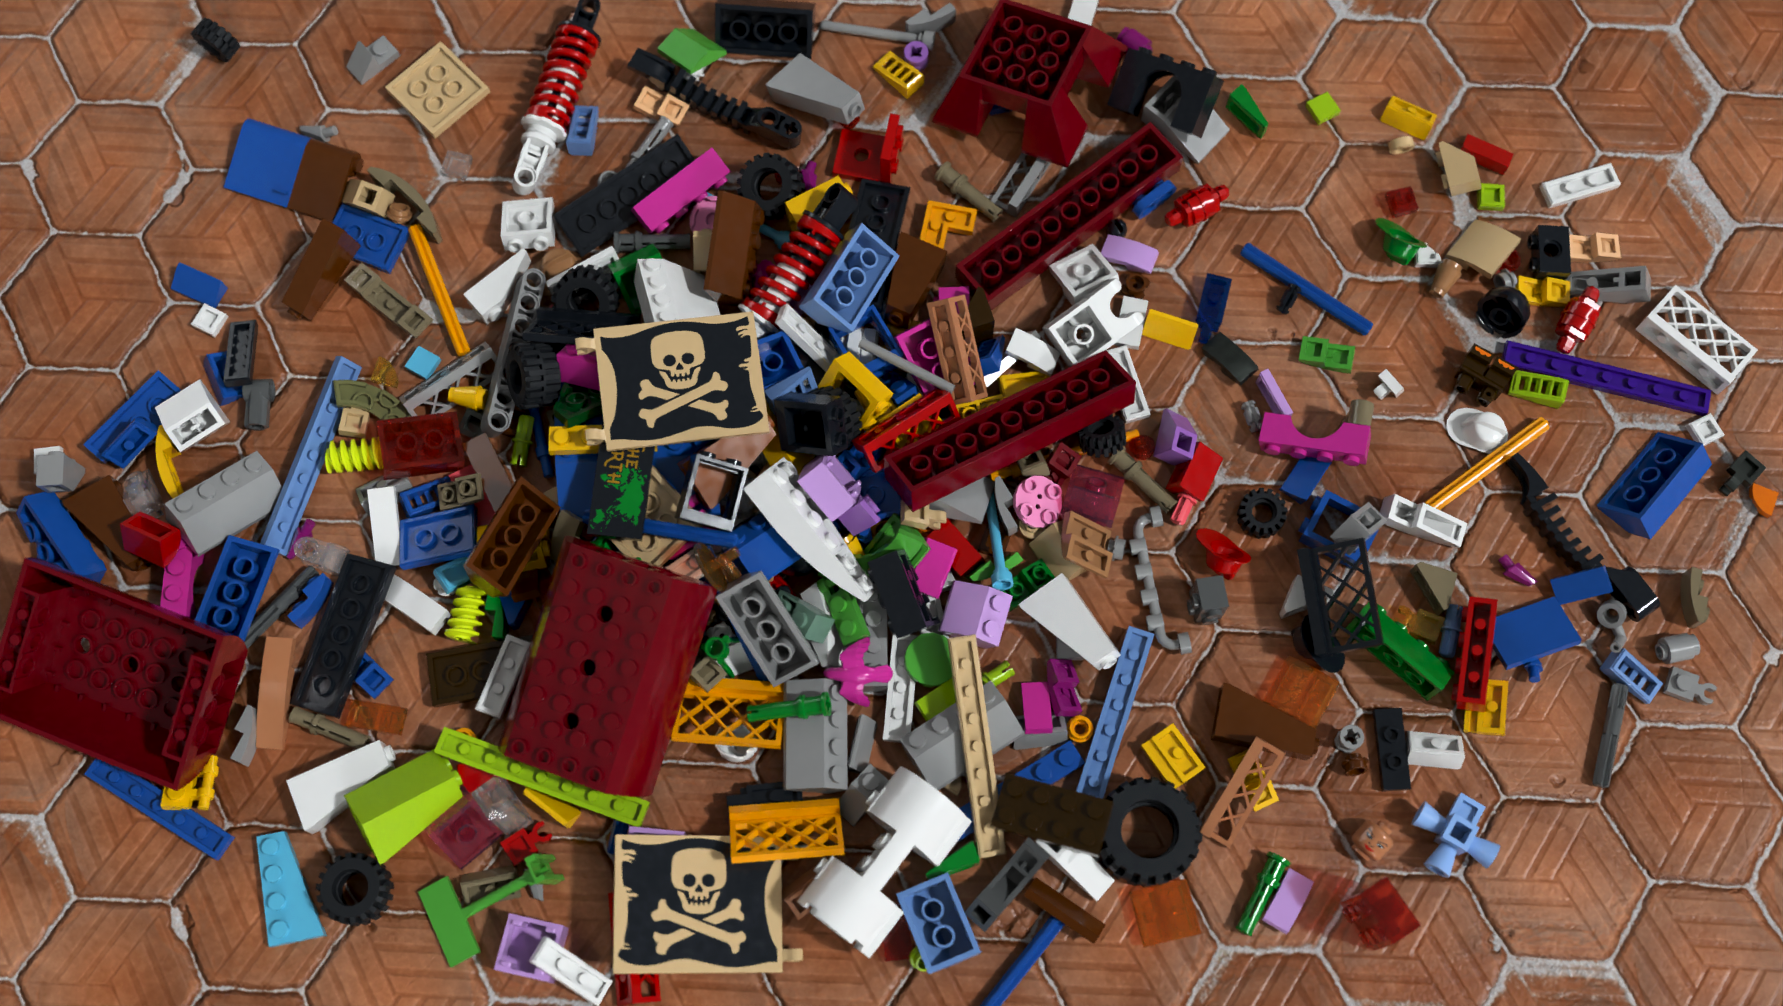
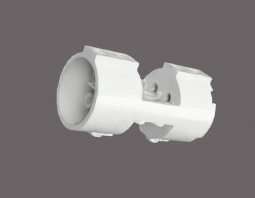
M901 766L880 792L874 790L865 802L868 805L865 812L885 829L887 833L879 835L872 845L875 849L870 856H864L857 864L855 869L858 873L834 856H830L828 860L823 857L813 870L817 873L813 878L814 880L797 901L806 909L810 905L812 907L810 913L850 944L856 941L853 947L869 959L904 913L880 891L908 853L912 850L932 865L939 866L972 822L941 792L918 775Z

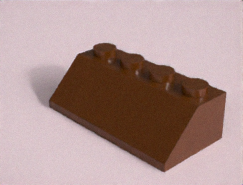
M718 191L703 290L719 305L738 306L746 297L752 298L750 290L754 288L752 279L753 274L757 271V260L755 258L756 251L761 245L759 231L760 225L764 223V211L756 201L725 191Z
M518 476L463 565L470 581L491 597H507L561 507L522 476Z

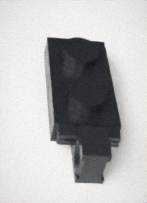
M783 782L746 785L745 788H740L739 795L726 796L729 809V806L803 801L802 791L783 790Z

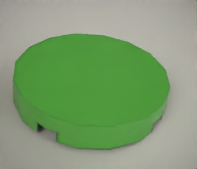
M925 633L912 640L904 656L905 669L912 680L926 687L940 686L950 680L952 670L948 642L945 636L936 633Z

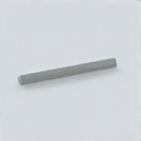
M862 338L858 345L859 348L941 390H946L952 394L956 385L865 338Z

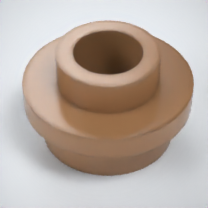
M392 203L390 208L387 209L386 216L394 223L404 224L412 219V212L407 204Z

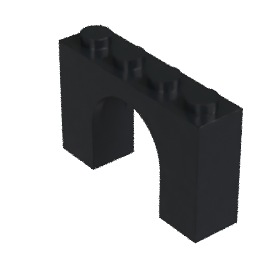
M1140 46L1138 50L1128 48L1107 105L1138 117L1151 85L1162 77L1176 76L1180 82L1182 93L1170 126L1180 132L1202 138L1224 82L1216 76L1217 72L1203 67L1202 71L1195 69V64L1181 60L1180 64L1173 62V57L1160 53L1159 57L1153 56V51Z

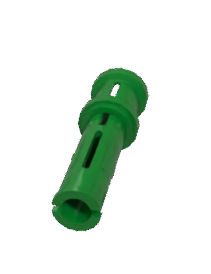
M822 692L819 696L806 697V695H799L796 700L748 705L747 711H751V713L747 714V718L751 723L794 716L808 719L809 716L823 714L827 717L832 712L831 699L828 692Z
M1268 851L1266 855L1268 859L1262 871L1256 875L1258 883L1238 925L1235 927V929L1248 936H1252V932L1264 911L1273 889L1277 890L1280 887L1279 880L1285 868L1291 864L1290 861L1273 852ZM1260 898V900H1259V902H1258V904H1257V906H1256V909H1255V911H1254L1252 917L1250 918V915H1251V913H1252V911H1253V909H1254V907H1255V905H1256L1258 899Z

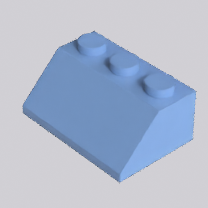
M948 872L896 894L928 975L961 963L981 953Z

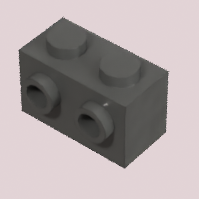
M1223 575L1195 580L1189 591L1190 599L1187 600L1189 615H1193L1195 623L1202 622L1203 625L1218 623V619L1222 618L1229 607Z

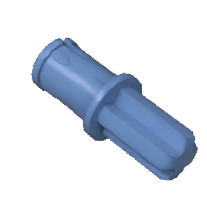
M1455 604L1449 605V608L1446 610L1444 626L1440 627L1442 636L1439 654L1444 658H1453L1455 656L1460 631L1462 632L1460 626L1463 607L1460 606L1459 610H1457L1458 605Z

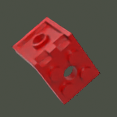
M890 113L885 136L842 129L832 177L839 175L842 179L861 182V179H868L891 184L892 175H897L898 155L899 152H902L904 144V125H900V115ZM858 153H865L868 155V158L865 161H858L855 159V156Z

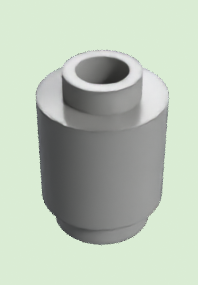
M1681 633L1659 638L1655 646V653L1659 660H1662L1665 664L1690 660L1699 655L1700 644L1694 634Z

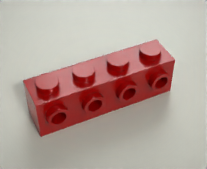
M1469 596L1468 606H1463L1461 622H1466L1465 632L1460 631L1458 648H1463L1462 658H1456L1455 674H1460L1459 684H1453L1452 700H1456L1457 709L1485 712L1498 599Z

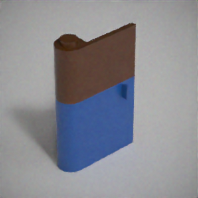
M248 118L242 125L224 188L333 222L338 212L348 177L360 173L364 162L361 159V154Z

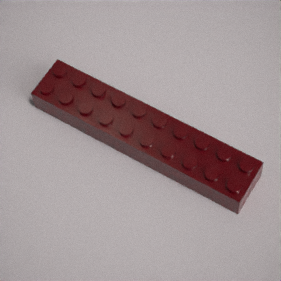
M1151 122L959 262L956 265L955 278L963 287L969 286V294L972 297L978 286L983 288L992 311L1047 270L1049 265L1059 261L1133 206V202L1140 195L1144 194L1146 196L1150 193L1156 183L1161 180L1165 182L1180 170L1183 156Z
M1107 350L1102 351L884 456L885 478L909 509L914 512L1133 404L1135 401L1136 381Z

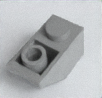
M50 451L48 455H37L36 486L47 493L74 491L84 476L86 468L61 451Z

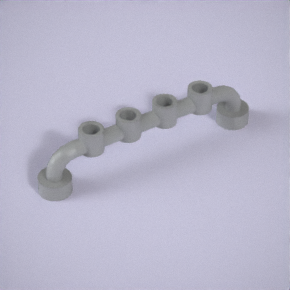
M1160 506L1149 507V513L1141 515L1135 521L1133 526L1134 539L1129 540L1131 554L1138 555L1139 564L1134 565L1137 581L1143 580L1145 589L1140 590L1142 605H1149L1151 614L1145 616L1148 631H1154L1158 643L1164 648L1180 650L1181 655L1192 653L1188 632L1178 633L1175 640L1169 639L1165 633L1163 616L1160 610L1153 571L1143 533L1146 524L1151 523L1153 528L1164 526Z

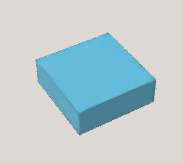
M418 346L404 367L408 371L427 380L432 376L442 360L437 355Z

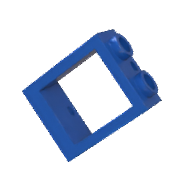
M874 304L869 306L854 331L872 322L888 351L904 358V354ZM828 327L829 338L839 356L847 353L848 351L840 338L849 333ZM879 357L864 364L877 378L898 368Z
M1328 490L1325 491L1322 497L1317 495L1310 507L1314 511L1311 518L1305 517L1298 530L1302 533L1299 542L1311 548L1335 544L1312 532L1326 504L1348 516H1351L1361 507ZM1377 532L1366 541L1367 552ZM1358 548L1351 555L1345 553L1343 558L1355 564L1360 556V549ZM1330 552L1323 553L1324 555L1334 560L1336 558V556ZM1342 560L1339 562L1349 568H1352V566L1348 565Z

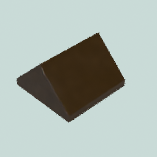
M978 286L968 305L976 345L993 338L995 324L984 289ZM962 330V336L965 340L964 331Z

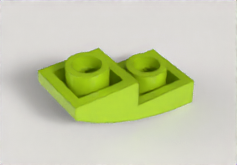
M953 678L914 703L926 722L956 703Z

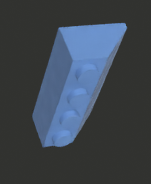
M863 223L846 232L844 240L837 246L799 308L818 324L852 333L900 255Z

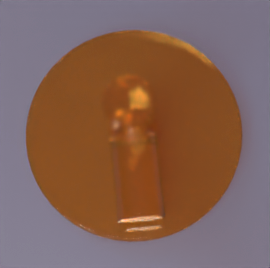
M701 542L693 546L694 555L701 571L716 590L723 592L728 587L722 567L732 580H736L741 576V572L732 562V560L740 556L736 546L717 557Z

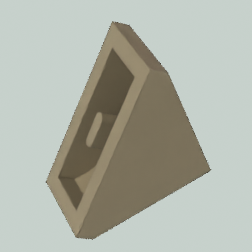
M1419 562L1410 572L1436 616H1439L1449 608L1458 573Z

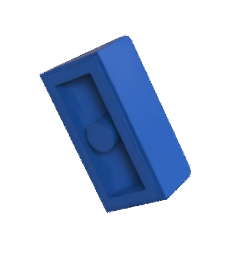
M181 262L176 267L171 285L173 291L202 304L205 303L215 309L228 289L221 280Z
M227 351L206 354L203 362L219 406L227 405L243 398L242 386L226 387L223 382Z
M135 418L101 453V456L124 469L157 435V425Z
M1313 457L1299 459L1279 490L1300 505L1303 504L1310 497L1331 462H1322Z

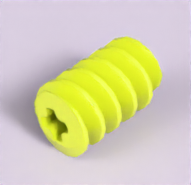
M372 437L371 445H368L366 439L362 438L360 446H357L355 439H351L350 447H347L345 441L341 440L338 448H336L332 440L325 453L326 470L329 474L334 469L337 473H342L344 469L347 472H353L355 468L358 471H363L365 467L373 471L376 466L382 470L384 467L383 449L375 437Z
M466 585L457 588L455 591L456 595L460 598H455L452 602L457 608L450 610V614L454 618L447 621L448 626L451 628L446 629L444 634L454 641L476 644L470 639L480 635L473 628L483 624L476 619V616H485V613L479 609V606L486 605V601L481 599V597L487 596V593L478 587Z

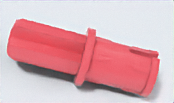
M1186 492L1177 495L1178 502L1170 517V520L1176 525L1183 526L1192 506L1197 504L1196 499Z

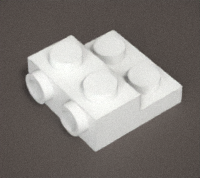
M553 197L503 201L501 239L505 251L509 250L512 253H517L523 248H535L538 251H544L548 247L555 246Z
M1094 244L1049 265L1050 273L1061 285L1064 296L1072 306L1109 279H1119L1118 273Z

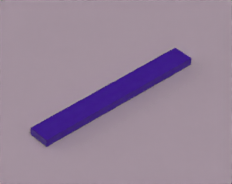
M1509 340L1504 344L1502 359L1518 367V371L1559 377L1569 380V384L1699 416H1706L1708 414L1712 390Z

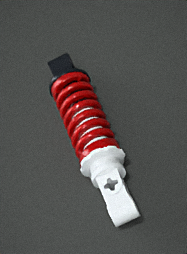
M579 0L572 21H560L556 26L555 39L551 43V50L547 54V61L542 67L543 72L538 77V84L534 88V95L529 101L530 107L521 119V124L526 132L521 137V142L524 145L512 181L514 191L520 195H528L534 190L547 155L553 154L555 151V142L564 141L567 137L565 127L571 122L568 115H572L575 111L573 104L579 101L577 93L583 90V83L581 81L587 79L586 70L590 69L592 65L590 59L595 56L596 50L601 45L600 36L593 30L601 7L599 0ZM583 8H591L593 12H587ZM527 177L531 182L524 184L518 178Z
M835 183L827 189L823 199L813 213L808 210L803 211L801 218L797 222L799 231H792L789 234V239L792 243H783L781 250L784 254L778 253L773 257L777 266L768 265L766 273L769 277L761 276L758 279L761 289L754 287L750 290V295L754 300L746 297L738 305L742 313L753 311L757 340L767 337L769 332L774 334L780 332L781 328L775 323L780 308L787 303L794 309L789 303L791 299L795 301L802 299V296L797 292L798 289L801 287L804 290H808L809 284L805 281L807 276L812 279L817 277V272L809 267L811 263L819 267H824L825 261L817 256L818 253L821 251L827 256L833 254L832 249L825 245L827 240L831 241L830 245L834 248L844 240V236L839 231L857 208L858 199L840 183Z

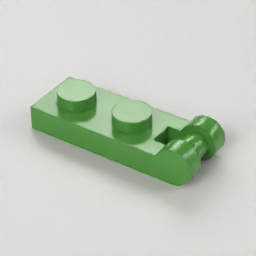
M823 577L817 581V586L824 595L832 618L835 619L834 623L843 646L849 647L855 642L870 636L856 597L839 587V591L835 592L834 586L836 584L827 577Z

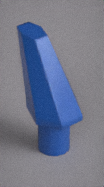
M870 528L856 535L859 542L865 548L873 539Z
M1539 659L1523 664L1528 672L1529 681L1532 683L1539 682L1540 672L1543 671Z

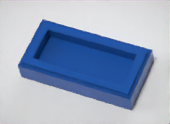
M1605 565L1550 580L1555 598L1560 605L1613 591Z

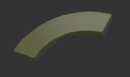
M333 380L337 408H357L379 418L392 433L397 450L423 447L417 423L404 405L392 394L384 389H379L361 381Z

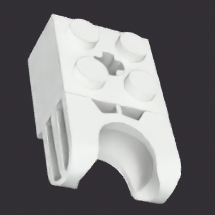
M1118 278L1109 279L1042 327L1054 347L1061 353L1060 355L1068 367L1107 350L1144 321V316L1141 312H1130L1120 318L1112 313L1110 309L1111 299L1121 290V282ZM1083 329L1084 332L1081 334L1083 339H1077V330Z

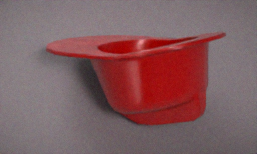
M1208 528L1197 530V540L1206 548V564L1216 574L1223 575V578L1227 580H1232L1242 564L1251 561V556L1240 549L1222 533Z

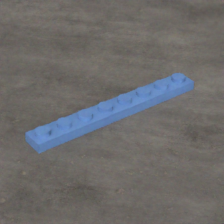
M343 356L335 357L260 544L279 549L278 555L286 556L296 529L299 526L325 461L326 449L329 448V443L336 434L343 408H346H337L333 380L357 381L362 369L361 366Z
M1128 626L1120 651L1121 656L1118 657L1076 792L1102 799L1104 797L1153 641V633Z

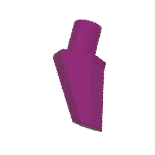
M811 160L807 161L805 169L800 171L804 178L801 180L805 184L804 192L816 187L817 175L814 174L817 164Z
M306 519L303 526L296 529L287 558L294 559L313 537L312 530L316 525L314 521Z
M1507 554L1498 560L1506 570L1503 573L1504 575L1527 586H1532L1538 582L1520 563L1514 564Z

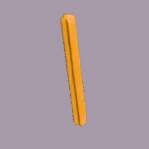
M420 224L412 225L408 228L409 234L457 355L462 357L471 350L423 228Z
M1538 417L1424 503L1441 510L1549 429L1548 421L1543 417Z

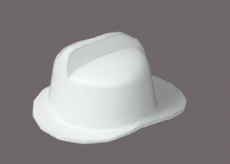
M1461 408L1451 413L1447 419L1446 429L1448 435L1454 442L1462 446L1490 454L1508 440V432L1504 421L1493 412Z

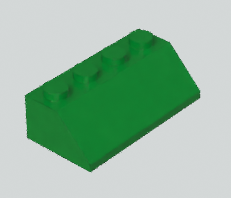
M1369 602L1358 613L1362 617L1370 609ZM1377 604L1384 645L1365 649L1426 701L1430 700L1443 690L1455 672L1450 669V665L1446 660L1433 655L1423 641L1414 639L1407 633L1408 630L1402 623L1394 622L1386 615V610ZM1371 615V617H1370L1369 620H1368V621H1370L1371 623H1373L1372 615ZM1355 616L1346 626V629L1353 633L1361 619ZM1366 623L1357 637L1363 641L1376 639L1374 627Z

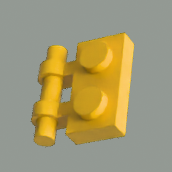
M211 755L203 770L190 783L178 791L164 786L161 808L163 810L191 809L193 800L199 801L198 809L208 810L210 801L214 799L215 794L213 784L214 778L218 776L219 767L217 766L218 756ZM197 777H203L201 788L195 789Z

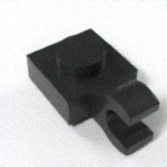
M1745 450L1727 468L1726 471L1731 477L1718 490L1727 497L1740 484L1747 488L1760 476L1766 467Z

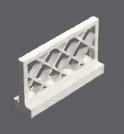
M1677 285L1669 291L1636 328L1639 333L1717 395L1736 378L1735 376L1758 351V349ZM1674 295L1681 300L1683 307H1673L1671 297ZM1657 313H1668L1670 322H1666ZM1675 313H1685L1687 323H1677ZM1692 314L1700 315L1704 323H1694ZM1678 329H1688L1690 339L1681 334ZM1695 329L1705 330L1707 339H1697ZM1713 330H1719L1723 334L1724 340H1715ZM1699 345L1709 346L1711 355L1701 350ZM1716 346H1726L1728 356H1718ZM1733 346H1739L1747 355L1735 356ZM1720 362H1730L1732 372L1730 373L1720 365Z

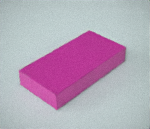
M1048 682L1021 683L1025 734L1052 733L1053 725Z

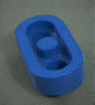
M1163 180L1159 181L1154 185L1150 193L1146 196L1144 194L1140 195L1133 202L1132 212L1139 219L1144 218L1167 201L1175 193L1177 187L1170 180L1165 182Z

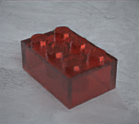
M456 411L376 421V435L383 480L454 472L464 468L465 459Z
M1387 876L1364 886L1340 903L1343 906L1342 913L1349 923L1356 925L1360 931L1358 934L1360 940L1367 948L1371 947L1373 951L1394 945L1421 926Z

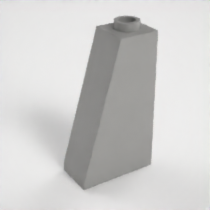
M801 53L765 84L772 101L843 124L848 125L865 110L858 91Z

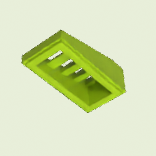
M1516 370L1511 378L1507 395L1559 409L1565 401L1569 380ZM1521 380H1525L1523 390L1519 389ZM1531 383H1535L1534 392L1530 391ZM1542 386H1546L1545 394L1541 393ZM1553 389L1557 390L1555 396L1552 395Z

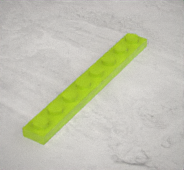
M447 727L443 728L434 750L436 754L635 827L642 826L651 803L638 797L602 793L506 757L499 751L498 746Z

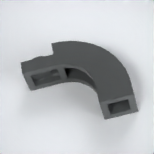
M1028 837L996 877L976 897L965 911V915L986 932L1039 871L1050 855Z

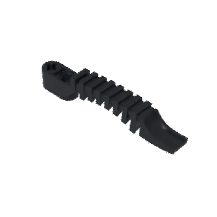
M637 48L627 65L628 69L649 79L662 92H666L689 104L690 108L694 110L696 108L699 109L700 113L704 115H711V118L714 120L719 119L725 125H732L733 129L743 128V133L747 135L753 131L787 149H794L800 144L802 134L800 122L775 108L752 109L748 107V102L744 100L738 106V99L732 97L729 102L727 101V95L721 93L719 97L716 95L717 90L711 88L710 91H707L706 84L701 82L699 86L695 85L696 78L690 76L688 81L685 80L686 70L681 68L676 75L674 74L675 65L640 48ZM771 120L774 123L771 125H766L763 123V121Z
M1519 453L1513 455L1506 464L1521 484L1522 499L1520 504L1525 509L1523 513L1526 517H1531L1532 521L1530 523L1533 527L1537 526L1540 529L1539 535L1549 540L1547 542L1550 548L1554 547L1557 550L1555 554L1558 558L1562 556L1566 560L1564 564L1567 567L1571 566L1575 570L1573 573L1603 566L1600 561L1604 558L1600 553L1588 561L1585 556L1592 551L1591 548L1586 546L1578 552L1575 547L1581 543V540L1578 537L1570 542L1566 539L1573 531L1570 527L1562 532L1558 529L1566 522L1563 516L1555 521L1551 520L1555 514L1561 511L1559 506L1556 505L1547 511L1543 510V508L1558 498L1557 495L1553 492L1537 501L1536 497L1549 487L1537 471ZM1627 566L1619 570L1606 567L1613 591L1609 594L1614 600L1621 602L1625 606L1627 616L1631 620L1639 622L1660 607L1658 597L1634 568Z

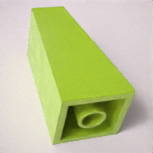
M435 749L344 795L362 837L380 865L391 858L463 797L459 787L463 784L460 775L456 769L453 770L447 757H441L439 754L434 753Z

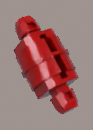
M1205 184L1188 190L1187 193L1174 200V209L1165 214V222L1169 226L1183 223L1186 227L1206 221L1209 217L1220 211V202L1229 197V189L1225 185L1212 188Z
M1594 286L1586 287L1580 296L1571 298L1560 313L1561 316L1557 322L1555 333L1561 337H1559L1556 349L1563 354L1570 353L1577 343L1585 342L1596 326L1601 306L1596 304L1599 298V289Z

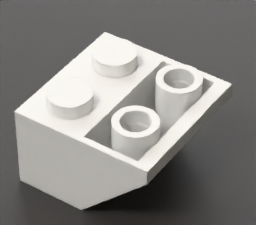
M201 379L155 407L165 432L180 452L190 449L230 423Z

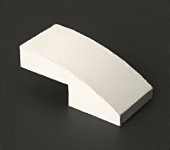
M1018 328L1015 329L1005 351L1006 354L1028 363L1027 367L1049 377L1061 354L1047 343Z

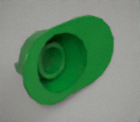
M1383 218L1375 220L1376 225L1385 232L1383 250L1391 260L1401 265H1407L1414 258L1420 247H1427L1426 243L1416 239L1400 225Z

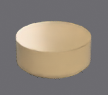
M1411 136L1399 137L1388 143L1389 152L1393 155L1409 152L1415 147L1413 137Z

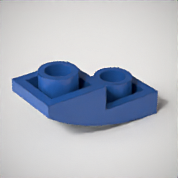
M324 573L320 576H314L307 582L306 587L302 591L308 598L295 604L292 612L287 615L301 629L318 613L331 592L334 583Z

